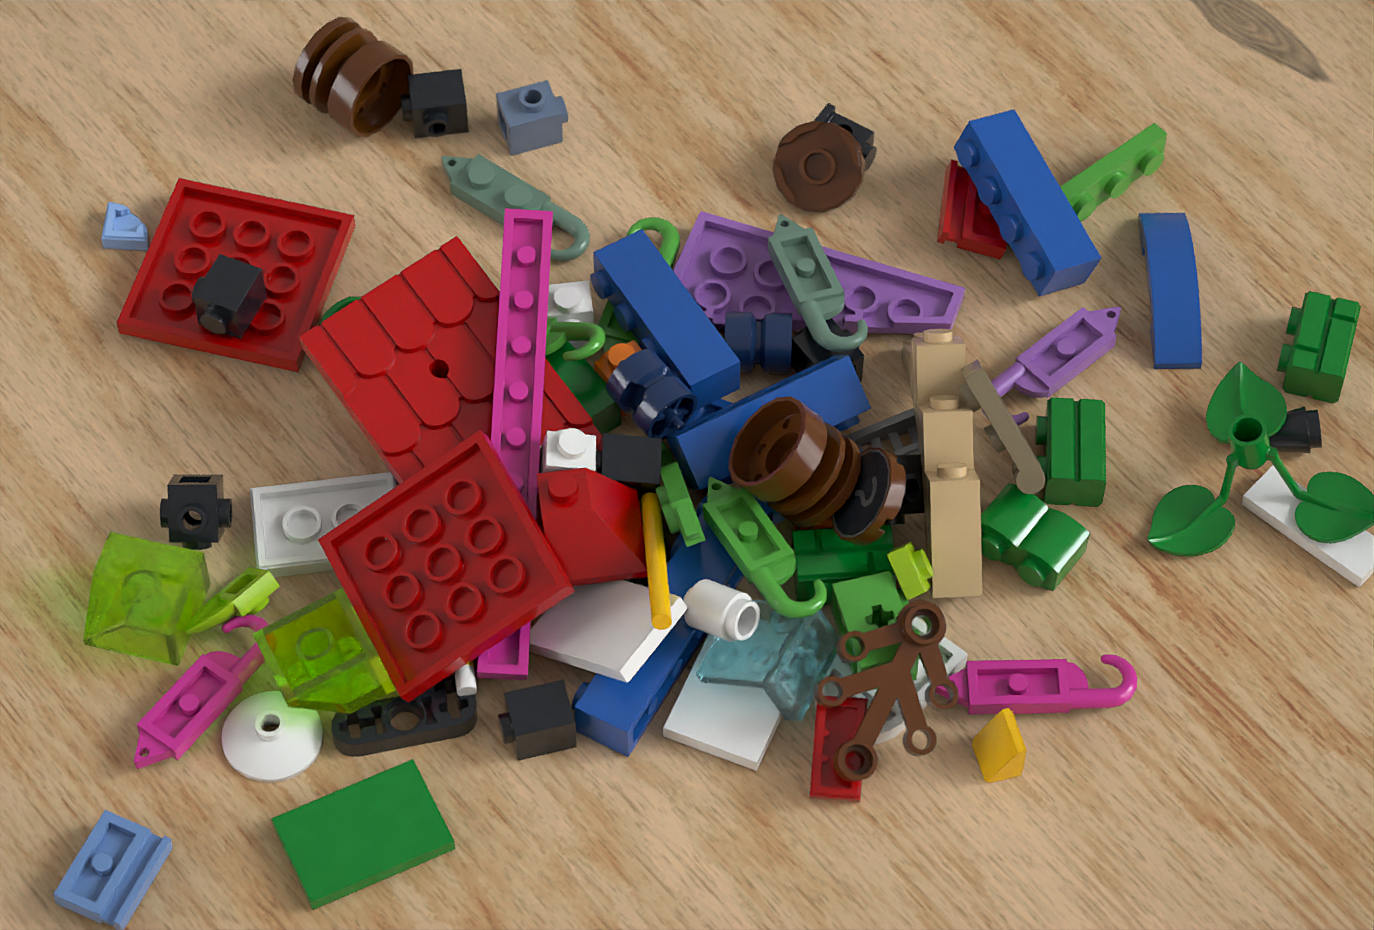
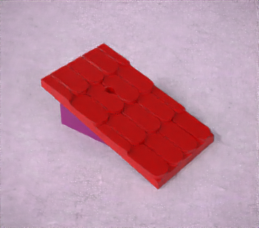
M458 236L441 245L438 250L435 249L408 266L400 274L394 275L361 296V299L355 300L325 319L319 326L316 325L299 336L300 345L399 484L479 430L483 431L491 441L500 291ZM545 358L540 446H542L547 431L574 428L582 431L585 435L596 436L597 448L602 435L594 426L593 419ZM537 496L536 522L543 533L539 496Z

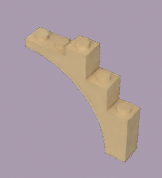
M929 329L915 333L914 338H911V340L902 341V359L910 383L919 454H921L926 555L934 573V576L928 579L931 584L929 591L932 598L982 596L980 479L974 470L973 411L959 388L966 383L961 371L966 366L965 343L960 336H953V331L950 329Z

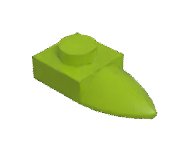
M912 541L892 549L887 554L907 600L925 593L931 587L928 579L933 577L934 573L923 549L916 551Z
M248 567L212 597L193 616L184 631L187 635L199 633L225 622L234 615L240 617L254 615L269 603L268 596L279 588L280 585L269 570Z

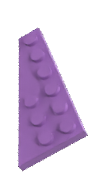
M700 211L673 271L716 329H725L726 311L752 312L756 321L759 322L762 321L765 314H771V312L792 313V331H800L807 326L802 315H798L767 251L768 237L773 236L774 232ZM822 246L844 290V308L838 315L832 318L842 330L847 329L850 332H856L857 322L860 319L866 321L868 333L915 334L929 329L952 330L964 300V287Z

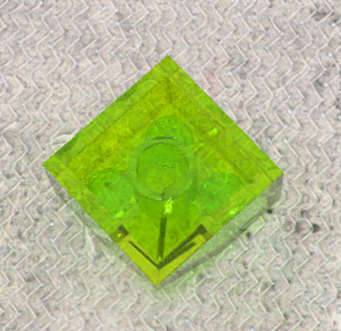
M109 532L93 571L83 637L84 645L179 666L191 634L187 635L184 629L193 616L202 608L211 585L204 552Z
M343 587L252 634L290 708L351 714L396 690Z

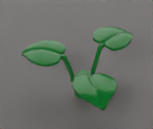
M1238 362L1217 386L1206 412V423L1210 434L1218 442L1230 444L1231 454L1226 457L1227 467L1219 496L1215 499L1210 490L1199 485H1182L1174 488L1157 504L1147 539L1152 547L1162 552L1184 557L1204 555L1224 545L1235 529V518L1229 510L1222 506L1228 500L1235 470L1238 466L1254 470L1263 466L1267 461H1271L1294 497L1302 501L1295 510V521L1298 528L1305 536L1320 543L1343 542L1374 526V494L1355 478L1331 471L1315 474L1308 482L1307 492L1300 489L1279 458L1277 448L1270 447L1269 437L1276 434L1286 421L1287 405L1285 399L1273 385L1254 374L1242 362Z

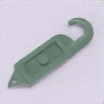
M480 154L474 159L450 156L441 157L442 167L450 181L451 194L503 226L505 208L553 211L552 227L556 225L574 237V243L565 250L551 249V259L556 261L573 260L584 254L588 248L590 233L587 225L577 216L553 203L551 197Z
M780 214L774 235L768 237L767 251L798 315H802L812 338L821 347L835 352L851 351L859 347L866 340L868 333L865 320H858L856 333L848 337L833 334L825 321L838 315L844 308V290L813 228L804 229Z

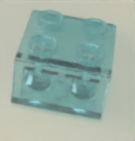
M752 600L758 605L760 610L759 622L754 633L743 641L729 642L716 637L696 675L702 683L763 688L785 720L802 721L814 698L816 683L825 678L837 655L836 643L840 637L821 609L805 618H788L774 611L765 600Z

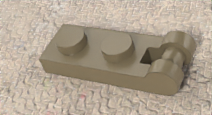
M977 359L961 369L966 383L959 388L973 412L982 408L991 422L984 430L996 451L1000 453L1007 449L1013 459L1012 473L1017 487L1026 494L1038 493L1045 484V475L1041 465Z

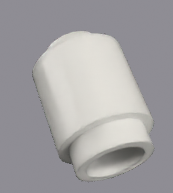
M703 579L687 591L683 600L688 607L684 613V618L690 627L726 641L746 640L757 628L760 610L758 605L746 593L708 579Z

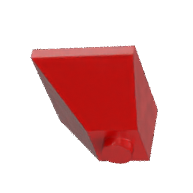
M586 467L536 474L543 535L572 586L647 577L643 525L637 490Z

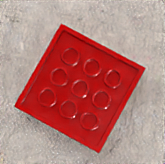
M178 178L116 322L119 334L298 373L306 354L300 345L299 336L316 326L356 226L354 215ZM219 254L261 268L263 272L267 297L241 339L225 333L215 334L207 330L203 325L198 324L195 303L192 302V292L195 283L201 276L205 277Z
M481 430L318 539L398 694L408 703L575 592L492 442Z

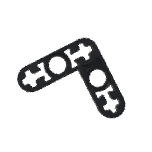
M454 674L443 679L409 703L400 696L349 705L340 709L331 721L333 742L336 749L342 754L350 757H360L461 737L473 730L477 723L475 694L459 696L457 694ZM456 693L458 709L461 711V717L451 718L448 712L446 694ZM401 712L413 713L419 719L417 725L407 731L395 729L390 722L395 715ZM381 718L383 734H377L375 719ZM350 725H359L361 730L360 737L351 738L349 733Z

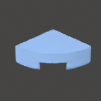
M108 202L101 237L103 249L147 251L150 244L145 224L136 215L131 213L128 207Z

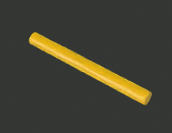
M649 492L644 494L640 501L651 621L655 629L665 630L672 624L661 504L658 495Z

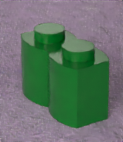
M1007 483L981 514L982 555L992 561H1001L1012 565L1017 570L1019 576L1031 586L1054 591L1086 551L1090 536L1086 528L1067 514L1049 508L1036 495L1022 492L1015 484Z

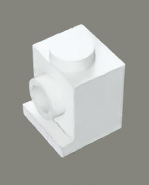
M589 280L549 285L547 318H556L557 322L594 323ZM588 341L569 342L575 349H578Z
M574 428L547 431L542 446H540L539 473L585 467L595 472L596 436L585 435L582 431Z

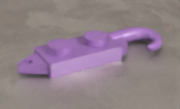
M1082 307L1020 354L1014 364L991 380L1000 397L1012 388H1015L1022 394L1033 398H1049L1115 347L1116 335L1114 333L1120 317L1121 307L1087 311ZM1023 412L1018 415H1012L1018 426L1028 421L1029 414Z

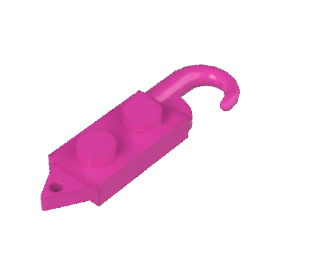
M252 614L245 615L244 617L236 616L223 624L222 631L224 633H229L239 627L250 628L257 634V641L241 658L222 651L210 652L206 655L202 654L136 724L139 732L134 757L136 769L170 757L178 761L243 691V685L269 658L274 649L275 635L271 626L263 618Z
M1103 654L1101 662L1114 666L1122 674V682L1115 688L1089 689L1087 678L1083 671L1074 663L1067 662V659L966 661L964 669L949 676V680L956 685L959 692L957 703L968 708V715L998 714L1002 709L1006 708L1013 711V714L1069 713L1070 709L1113 708L1123 705L1132 698L1137 689L1138 678L1134 667L1126 659L1110 654ZM937 686L935 693L949 699L947 689Z

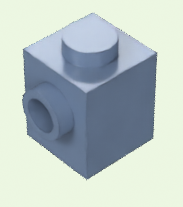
M548 80L496 93L497 120L511 156L563 142L562 123L568 122L567 109L562 96H554Z

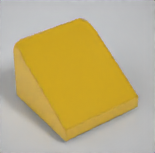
M1009 708L1002 709L972 740V748L983 778L987 783L1021 776L1024 769L1027 752L1013 711H1010Z

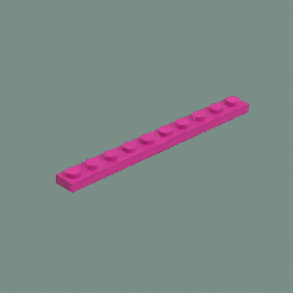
M505 208L491 442L536 521L538 496L536 474L539 473L553 211ZM531 621L478 656L477 678L527 681Z

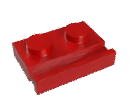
M951 159L945 170L937 242L944 244L945 240L957 243L956 248L1000 260L1007 249V242L1002 238L999 226L988 206L981 201L978 189L967 170L962 166H958L957 160Z

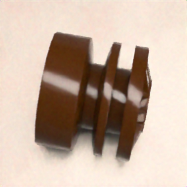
M338 17L321 27L306 44L296 63L292 81L294 92L300 99L308 104H312L321 113H329V116L337 124L355 136L369 137L385 127L402 107L400 94L409 93L407 75L414 74L413 62L406 54L386 41L378 40L371 31L362 28L353 19Z
M792 396L777 397L762 405L747 419L737 434L731 448L728 469L734 482L761 501L766 502L771 509L781 514L789 522L797 527H813L829 519L848 499L855 488L861 472L862 455L854 441L841 434L835 427L824 422L821 416Z

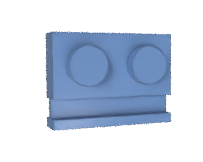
M105 810L53 894L55 904L100 924L105 922L114 926L115 930H124L173 849L171 838L166 836L161 838L152 834L150 829Z

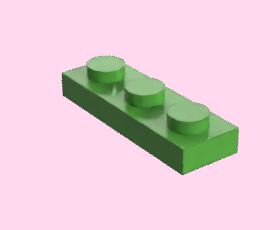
M1153 123L1060 186L1080 222L1087 219L1094 212L1095 208L1110 197L1112 199L1119 197L1132 182L1142 175L1148 176L1153 174L1164 161L1167 133L1156 123Z

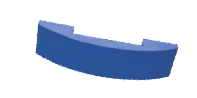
M1139 213L1138 224L1142 256L1145 255L1152 316L1150 337L1154 369H1201L1202 333L1199 287L1193 241L1186 214Z

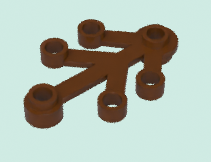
M925 600L910 602L899 611L894 624L865 633L850 631L838 639L836 652L839 658L847 663H856L863 660L871 650L900 643L890 663L842 678L828 676L819 680L814 687L816 702L825 708L836 707L842 704L847 697L878 688L853 739L841 744L834 753V769L842 779L857 782L867 779L875 772L878 765V756L873 746L896 699L906 727L902 739L905 750L913 756H922L930 753L935 748L937 737L934 730L927 725L910 672L919 655L930 683L925 690L924 697L931 709L944 711L952 708L957 703L959 692L956 685L949 680L938 646L946 633V620L942 611L935 604ZM916 617L923 619L927 625V631L923 636L917 635L912 629V621ZM848 638H854L860 643L861 650L858 656H852L847 653L845 643ZM826 683H832L837 687L838 697L835 701H829L824 697L823 687ZM937 686L947 689L949 700L946 704H940L936 701L934 692ZM915 731L923 732L927 738V745L923 750L917 749L912 743V736ZM849 752L856 753L860 758L861 764L856 771L850 770L845 764V757Z

